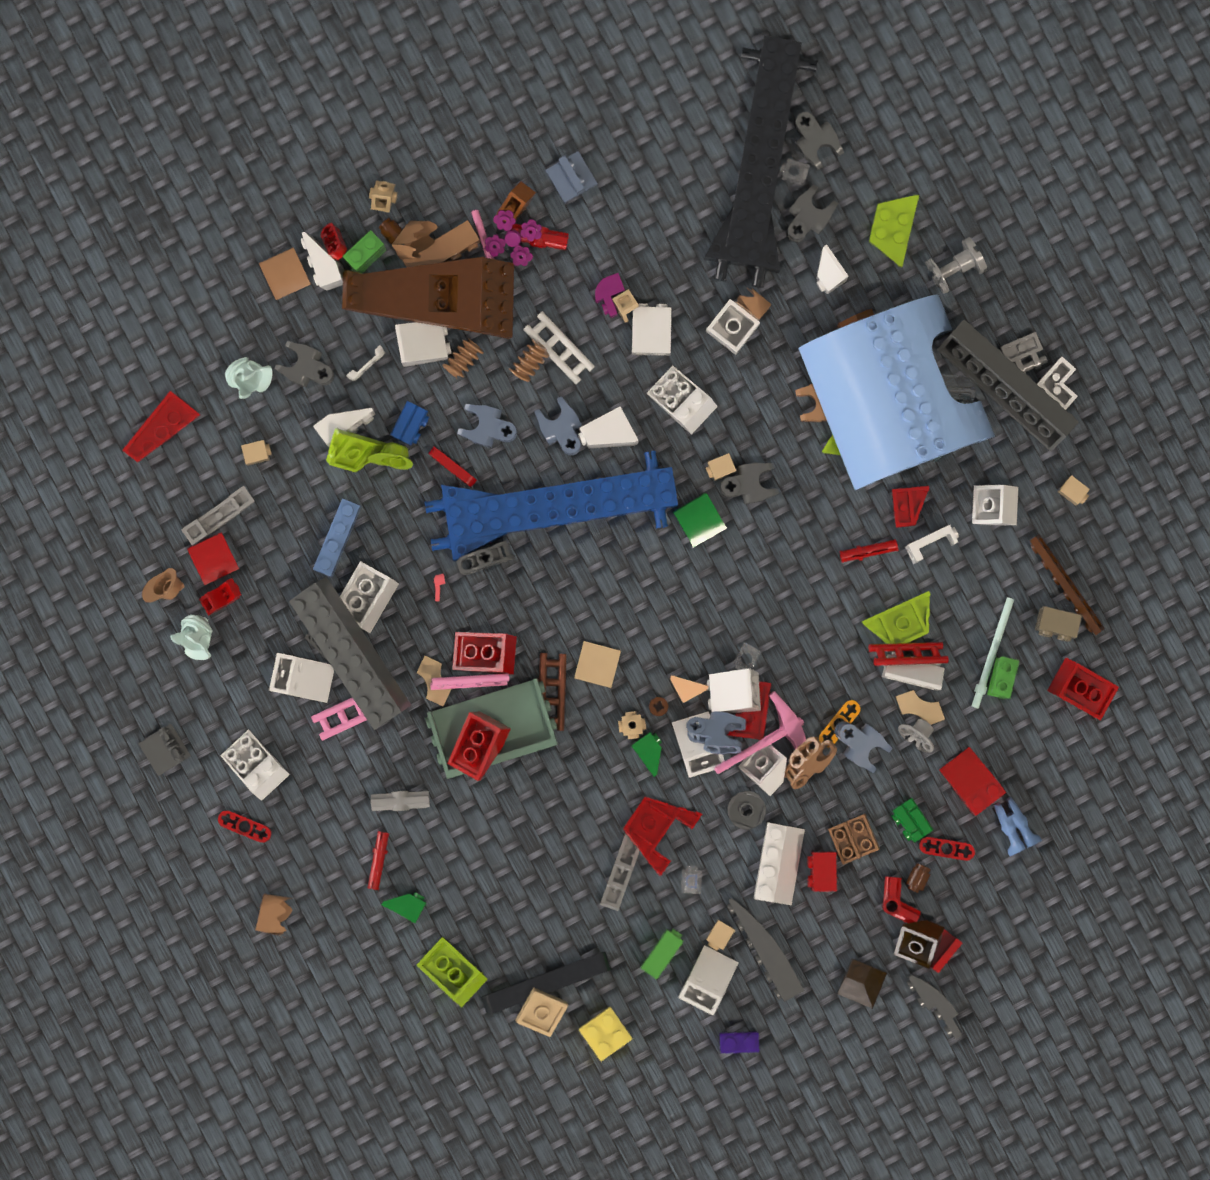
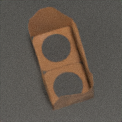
M409 221L392 244L399 258H421L422 256L419 253L435 243V240L429 234L438 227L430 221Z
M747 288L754 297L740 295L736 303L755 319L759 320L769 309L771 303L753 288L752 290Z
M263 894L256 930L274 935L278 934V936L283 934L286 929L280 923L285 921L293 911L284 901L292 898Z

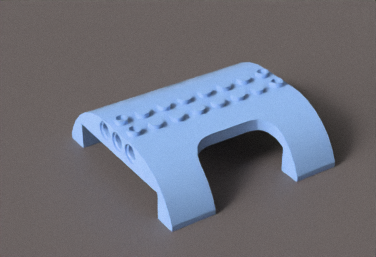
M939 295L920 298L823 335L798 348L854 490L866 487L878 480L966 446L995 437L981 401L963 404L953 399L946 388L932 351L934 338L952 331Z

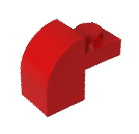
M231 578L218 588L206 593L199 601L209 616L235 602L242 594L239 586Z

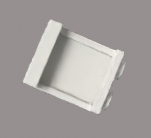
M638 304L639 307L633 310L632 355H670L671 308L667 307V304H656V307H648V304Z
M948 525L908 544L905 548L913 564L924 559L919 550L920 548L946 536L951 546L956 544L959 535L955 527L951 528Z

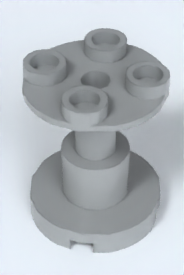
M970 237L962 241L964 251L953 256L954 261L939 269L931 258L925 262L928 270L934 274L932 277L933 282L937 287H940L943 294L949 292L945 278L958 271L964 273L973 267L979 274L987 271L985 260L981 252L975 248L976 244Z

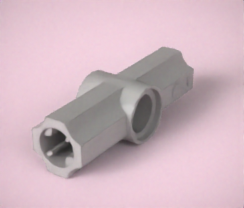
M429 791L391 792L390 794L371 795L372 811H404L412 808L430 807Z

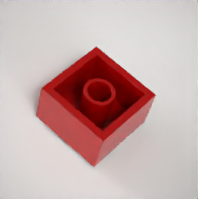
M811 852V856H807V867L811 868V875H808L807 878L808 887H811L813 892L837 891L836 852Z

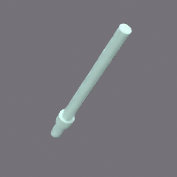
M1008 597L1006 599L979 684H976L974 690L976 693L971 707L979 709L982 697L986 694L988 688L986 684L1014 599Z

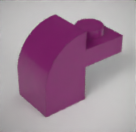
M619 273L602 279L595 291L596 304L604 301V304H601L604 314H609L610 319L617 316L612 298L625 291Z

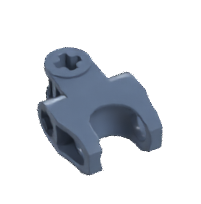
M561 396L557 398L561 408V415L558 419H546L539 409L534 411L547 443L551 445L558 441L564 453L573 456L581 449V443L575 431L582 427V424L574 410ZM568 441L576 442L574 449L567 448Z
M465 405V411L479 417V425L474 430L458 429L457 434L489 448H492L494 439L507 443L515 440L517 430L512 423L500 420L502 410L485 405ZM507 428H510L512 434H508L507 437H505V434L502 431L507 430Z
M719 711L711 712L709 719L693 717L686 724L688 738L694 743H704V750L709 753L721 755L741 753V742L729 739L726 735L733 730H745L746 719Z
M846 721L839 722L835 727V736L847 745L842 754L854 764L872 773L877 769L868 759L870 750L880 747L890 753L893 749L880 733L866 723L860 730ZM845 729L849 732L847 735L844 733Z

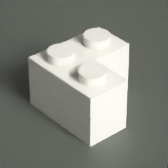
M1061 357L1041 378L1037 385L1043 388L1049 396L1058 401L1066 410L1078 397L1064 384L1076 368Z

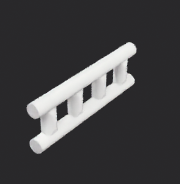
M542 311L537 316L541 321L533 329L530 325H527L523 330L531 339L533 338L540 342L547 349L549 357L575 384H578L581 381L578 374L585 368L591 371L595 366ZM545 327L554 334L547 342L538 335ZM559 340L567 347L560 356L551 348ZM572 354L580 361L573 370L564 362Z

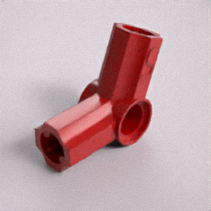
M885 877L882 903L884 912L906 923L917 922L921 911L900 901L902 878ZM889 901L896 903L894 911L890 912L887 910L886 905Z

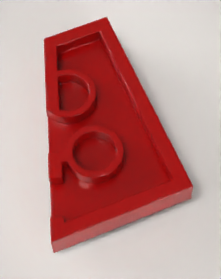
M759 681L761 711L736 713L735 716L746 719V729L730 731L727 736L757 740L765 737L770 700L769 694L772 683Z

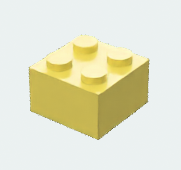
M611 1006L579 1028V1031L600 1061H603L633 1039Z

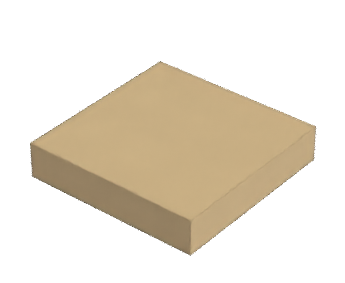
M584 641L574 679L611 688L621 651Z
M533 988L516 1018V1023L551 1037L568 1007V1002Z

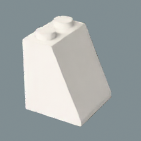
M418 322L395 325L403 367L447 360L448 354H451L450 343L445 341V335H448L447 327Z
M621 407L579 428L580 433L578 437L582 445H587L588 448L635 446L638 444V439Z
M743 669L709 675L710 680H707L708 691L711 694V699L708 700L709 710L727 713L761 711L758 672L752 669Z

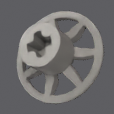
M918 719L913 727L907 724H901L898 727V731L904 739L905 736L910 735L906 739L907 742L916 741L918 750L926 753L933 752L934 746L929 736L934 729L928 722Z

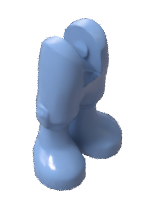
M1009 797L1006 799L1011 813L1006 815L1000 802L994 806L1002 827L1001 830L1010 840V847L1007 850L1008 854L1013 856L1026 849L1016 832V828L1020 830L1027 848L1041 842L1042 839L1039 835L1031 832L1028 827L1027 817L1022 814L1015 801Z

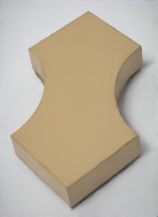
M424 656L417 673L426 681L428 688L426 699L444 707L451 689L430 690L432 678H441L442 663Z
M914 690L896 696L902 715H917L930 725L945 720L939 702H925L916 695Z

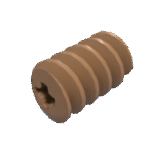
M469 338V342L462 341L464 348L461 346L457 347L459 353H452L455 359H447L450 365H442L457 380V376L464 378L462 370L469 372L467 364L474 366L472 358L479 360L477 352L484 354L483 350Z
M533 338L532 341L535 345H527L530 351H522L525 357H517L520 364L514 362L513 365L516 369L509 368L515 376L527 382L531 380L529 375H535L534 369H540L538 363L543 364L545 362L543 357H549L547 349Z

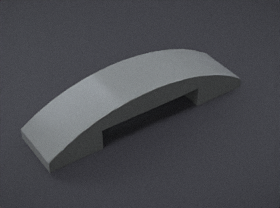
M242 486L223 502L181 530L193 546L232 520L253 504L255 500L245 486Z

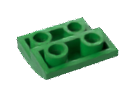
M707 493L673 511L693 547L726 529Z

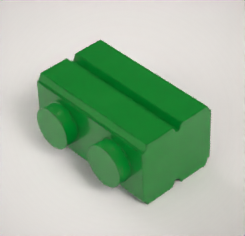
M909 798L892 810L894 814L891 817L897 825H902L904 828L902 833L908 842L912 840L915 843L933 831V828L913 798Z

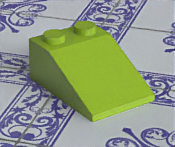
M443 937L416 965L461 1008L488 980Z

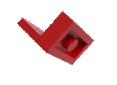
M945 929L931 964V968L937 973L941 971L962 945L961 941Z

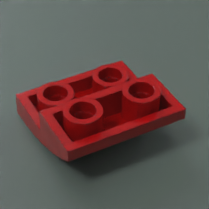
M222 532L187 548L204 585L239 569Z

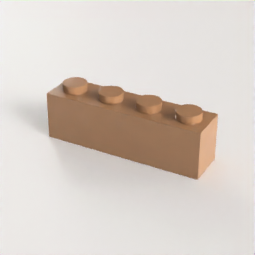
M467 220L437 238L435 243L428 249L420 252L421 258L402 259L406 268L449 262L450 260L456 261L462 257L461 254L467 250L471 252L478 248L480 239Z

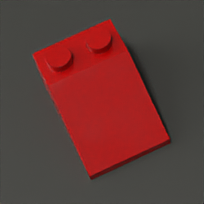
M455 632L452 670L490 674L509 673V675H514L517 636L498 633Z
M1065 658L1047 691L1101 721L1119 687L1079 663Z
M480 711L469 712L447 764L480 781L504 746L511 728Z
M970 747L939 769L973 816H977L1006 794L1000 783Z

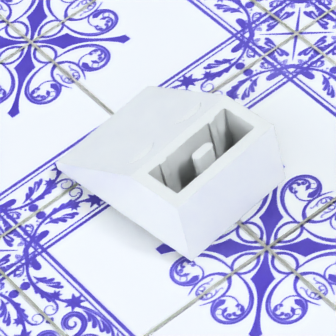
M302 232L303 238H301L303 248L308 250V263L315 270L316 274L313 277L316 285L327 291L343 285V265L338 260L333 259L327 253V250L311 235Z
M674 366L647 392L660 407L690 434L718 407L710 396Z
M372 408L329 414L313 427L327 446L330 447L336 428L355 434L359 430L357 427L363 423L367 425L374 419L375 412Z
M277 653L269 691L327 703L334 669L331 664Z
M709 711L672 722L689 778L713 771L716 766L724 761L723 755L709 753L704 750V743H694L688 738L686 728L688 720L693 717L709 719Z
M249 729L220 755L248 789L261 801L290 775Z
M704 945L678 998L714 1015L739 962Z

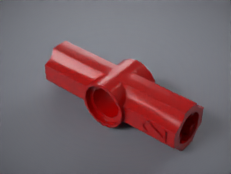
M513 224L511 230H516L520 233L522 225ZM542 227L540 239L528 241L527 238L521 236V242L528 243L530 246L566 250L569 233L552 231L549 228Z

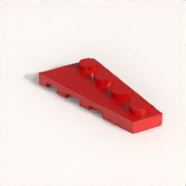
M170 391L122 451L136 462H140L198 418L200 414Z

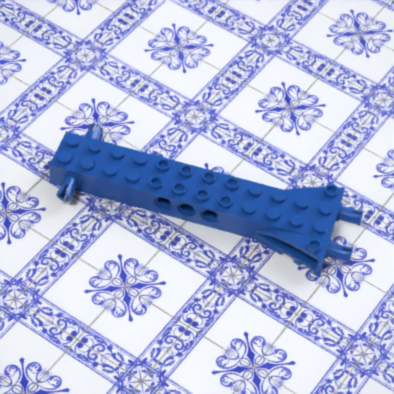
M651 451L652 459H650L649 452L644 453L647 468L644 472L501 495L441 485L442 499L425 501L426 507L433 506L426 508V513L446 512L449 535L444 538L431 539L432 545L439 544L432 546V551L450 548L453 561L455 562L460 557L470 554L510 533L647 511L654 512L656 529L661 528L660 520H662L663 528L668 527L665 510L671 507H678L672 467L658 468L656 451Z

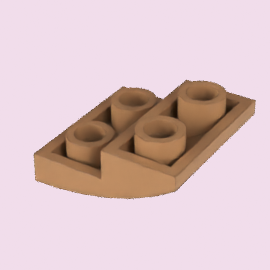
M294 247L259 263L276 300L310 285Z
M866 814L828 829L843 865L880 850Z

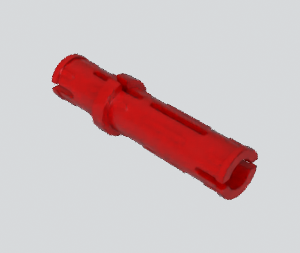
M896 539L862 547L858 545L856 548L839 551L842 563L856 559L861 561L866 557L898 551Z
M377 831L376 845L372 850L374 855L367 888H372L373 890L380 889L385 854L388 853L386 848L390 833Z

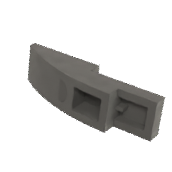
M909 974L907 976L909 981L906 983L912 992L916 991L919 995L916 999L921 1007H926L928 1010L933 1007L936 1008L933 1012L939 1021L943 1019L946 1024L943 1028L949 1037L953 1035L957 1039L962 1036L952 1019L959 1015L952 1004L933 986Z

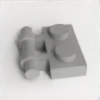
M1036 332L1000 347L1003 355L1011 362H1014L1025 374L1028 370L1041 368V365L1048 363L1046 356L1038 358L1037 352L1042 351L1043 348ZM1028 356L1031 357L1032 361L1022 364L1021 359Z

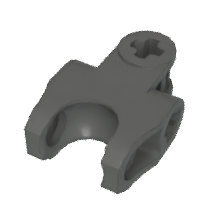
M802 112L797 116L795 128L801 138L795 141V145L804 159L817 171L823 167L817 156L819 148L827 146L838 157L844 154L838 136L829 122L826 121L819 125L814 116L809 112ZM802 119L804 121H809L808 127L806 125H801Z
M815 185L802 194L788 211L795 216L787 230V236L793 242L802 241L811 229L819 235L829 223L834 210L839 204L834 200L825 209L815 208L812 204V197L818 189ZM800 228V233L795 235L794 229Z
M291 341L286 342L285 346L297 353L298 360L292 367L276 364L274 369L304 388L307 387L310 380L324 386L332 383L334 372L329 366L319 362L322 355L320 351L304 344H297ZM326 371L328 377H323L322 379V377L319 374L321 372L324 373Z
M751 463L737 466L738 476L725 478L720 485L721 493L725 497L730 498L742 496L744 504L762 502L767 498L779 495V488L765 489L759 483V477L762 473L775 469L774 463ZM728 483L735 486L732 492L729 489H725Z
M506 540L489 548L460 557L457 561L459 571L463 575H469L496 564H502L515 559V555H513L509 545L510 541ZM500 547L504 548L506 554L505 558L503 557ZM484 555L489 558L487 562L482 560ZM470 560L472 562L471 569H463V562Z

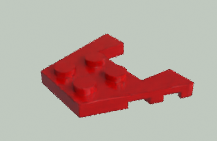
M644 797L623 830L656 873L661 876L671 861L655 850L656 846L675 819L693 829L702 814Z

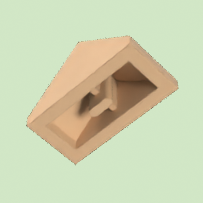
M672 675L670 677V681L682 703L708 689V686Z

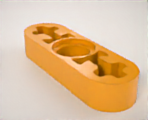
M854 700L847 701L820 733L819 742L822 743L824 741L822 737L824 734L826 736L829 735L831 731L828 728L830 726L835 731L834 721L841 718L851 724L860 713V705ZM854 704L856 706V713L854 714L853 712H851L848 715V717L851 718V720L848 722V720L844 716L840 715V713L843 712L844 714H846V712L848 711L847 705L851 706ZM835 734L830 738L834 744L838 740Z

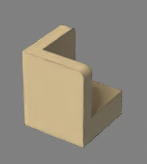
M629 289L612 299L616 310L625 323L628 322L626 314L639 307Z

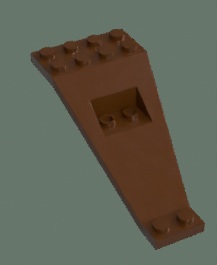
M477 257L365 274L348 270L343 272L342 309L507 339L513 337V263Z

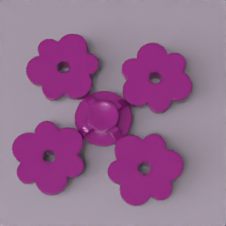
M500 210L498 215L494 216L493 221L497 224L498 229H504L508 232L505 234L504 239L499 238L498 235L487 237L485 239V250L490 252L491 256L496 257L499 253L504 252L506 244L510 247H515L511 253L513 264L516 266L521 264L526 266L532 260L533 255L529 252L528 247L519 245L522 240L521 236L527 238L528 241L540 239L542 227L535 220L531 219L527 223L522 224L520 233L516 230H511L512 225L516 222L515 218H513V212L510 210Z

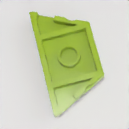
M919 195L878 204L869 243L878 248L886 257H889L901 268L906 254Z
M336 428L326 461L331 466L357 472L370 463L368 461L370 455L380 452L387 443Z
M925 592L862 621V624L886 644L908 643L929 633L930 592Z

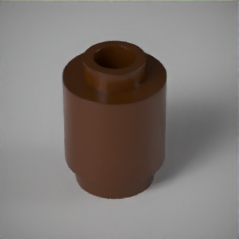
M390 218L386 219L379 226L380 233L391 245L403 230L395 220Z
M917 863L912 868L906 884L909 885L908 889L916 893L919 890L924 891L931 869Z

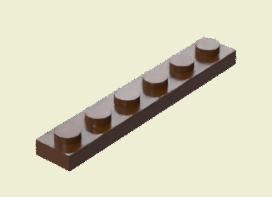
M1038 534L1030 540L1032 550L1036 554L1039 553L1043 559L1041 560L1043 566L1047 570L1050 569L1055 583L1058 586L1061 585L1064 589L1063 594L1066 599L1073 602L1076 613L1082 615L1087 622L1085 623L1087 629L1095 635L1102 632L1105 627L1041 535Z

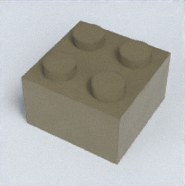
M1045 606L1041 607L1035 631H1039L1038 635L1052 637V635H1056L1058 640L1071 641V639L1077 638L1082 615Z

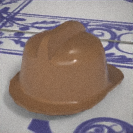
M169 568L147 582L142 591V598L148 603L160 598L172 600L184 588V583L177 577L176 570Z

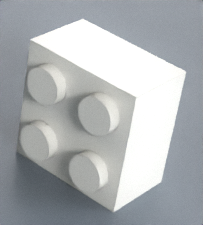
M730 299L708 326L706 332L736 355L758 328L760 322Z

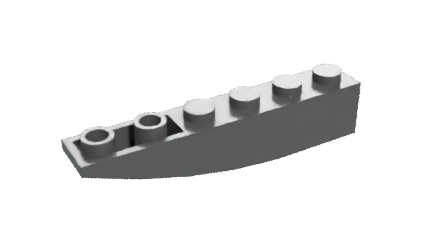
M729 898L727 907L732 915H737L739 920L736 923L741 932L745 930L748 938L745 940L750 949L755 948L757 952L755 958L760 966L764 965L767 971L764 974L769 983L773 981L776 987L773 991L778 1000L782 998L785 1002L804 992L789 961L775 940L746 909L734 899Z

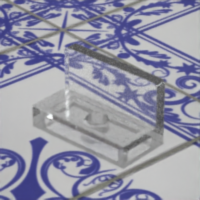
M942 375L946 388L953 399L963 404L974 402L975 383L967 376Z

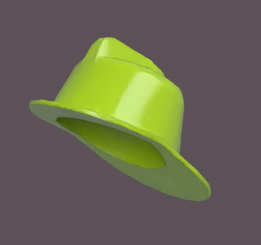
M393 442L384 445L380 453L372 454L368 457V461L373 464L404 470L413 466L412 461L409 459L408 448Z

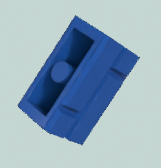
M407 401L390 436L408 446H412L413 443L417 444L421 436L418 432L421 426H426L430 418L427 416L428 411Z

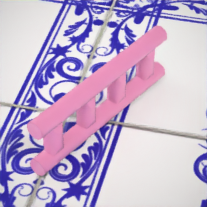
M509 673L432 678L430 690L505 686L507 681H509Z
M353 698L311 716L314 723L318 721L321 723L324 732L319 735L322 741L367 720ZM355 705L359 716L348 720L344 709ZM337 713L341 724L331 728L327 717Z

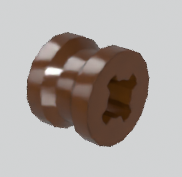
M656 697L650 702L649 710L654 716H663L668 710V703L664 698Z

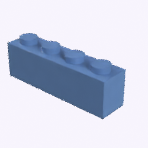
M342 498L314 565V571L331 578L333 577L361 510L360 505Z

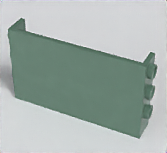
M536 678L436 711L427 712L428 717H425L428 729L432 728L433 735L431 740L433 746L438 748L439 754H436L439 765H443L447 779L464 774L447 763L469 712L480 711L511 728L504 746L490 766L559 745L554 731L557 729L555 719L550 718L549 715L551 706L549 700H545L543 695L546 692L543 681L539 682V679Z

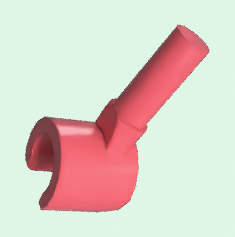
M444 574L434 577L435 601H440V585L445 584Z

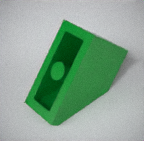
M650 732L634 743L632 748L653 777H655L658 772L661 746L659 744L662 741L656 733L652 735Z
M415 892L414 895L409 893L383 901L382 906L416 923L427 902L424 901V896Z

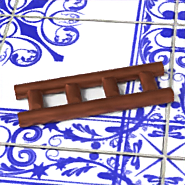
M540 653L539 682L543 681L545 690L546 686H558V698H546V692L543 693L545 700L548 699L550 705L557 706V717L550 718L555 719L557 731H564L567 654H559V660L547 659V653ZM547 667H559L558 679L547 678Z

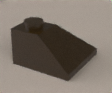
M928 920L903 924L894 955L930 969L945 927Z
M851 958L837 994L873 1009L887 973Z

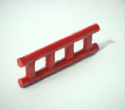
M943 642L869 644V652H876L878 658H874V666L943 664L949 661L948 656H941L939 650L943 649ZM921 650H931L932 656H922ZM894 651L896 657L887 658L885 652ZM903 651H913L915 657H905Z

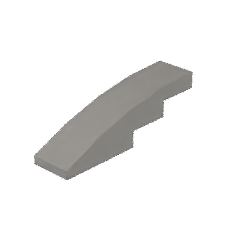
M626 833L600 905L616 911L619 910L639 854L638 848Z

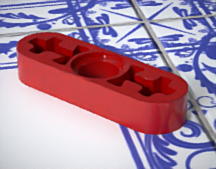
M332 223L327 224L321 231V238L327 253L333 259L339 260L345 255L347 247L340 230Z
M433 446L429 451L428 455L466 485L472 488L477 480L436 447Z
M223 811L218 816V822L222 827L261 843L267 842L271 838L272 832L268 826L232 811ZM230 814V819L236 821V817L240 818L236 823V829L232 828L233 823L228 822L225 825L222 817ZM242 821L249 822L250 830L248 832L240 830L239 825ZM254 824L257 825L256 830L262 831L263 828L266 829L265 833L268 836L262 839L259 838L260 835L257 833L251 836L250 833L254 829Z
M924 837L919 842V849L924 854L964 861L971 860L975 855L974 847L968 843L932 837ZM927 840H930V844L937 845L936 841H940L938 853H935L936 849L929 848V851H926L923 843H927ZM943 844H951L952 852L950 854L942 852ZM955 844L959 845L958 849H965V846H967L971 854H968L965 858L963 853L957 852V857L954 856L956 852Z

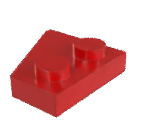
M929 486L892 489L895 528L916 525L929 491Z

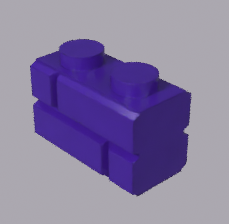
M758 1031L719 1033L720 1053L759 1052Z

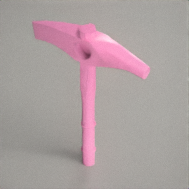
M773 691L769 694V697L775 704L780 728L741 751V753L723 761V763L714 768L716 773L719 774L729 769L731 766L784 736L792 743L796 750L806 741L802 728L804 725L803 720L800 717L797 718L784 700Z

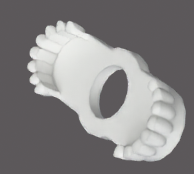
M381 345L375 349L376 355L358 372L352 370L346 376L352 381H356L384 355L385 351Z

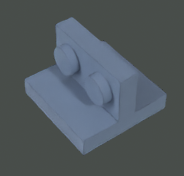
M579 151L567 158L566 156L559 158L558 163L545 170L564 204L598 185Z

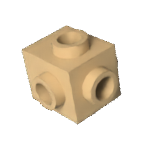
M376 181L375 187H371L369 199H372L371 209L390 212L392 203H396L397 192H394L395 184L386 181Z
M637 711L625 712V716H622V721H618L619 732H623V736H628V739L639 738V734H643V730H646L645 718L641 719V715H637ZM631 721L636 723L634 729H630L628 726Z

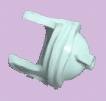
M244 357L228 366L225 378L230 387L239 389V398L245 399L252 392H264L269 387L272 379L271 366L262 367L260 364Z
M200 615L185 617L181 621V632L171 635V640L178 645L181 644L185 648V654L192 659L206 660L210 658L211 654L208 652V648L210 646L212 629L208 619Z

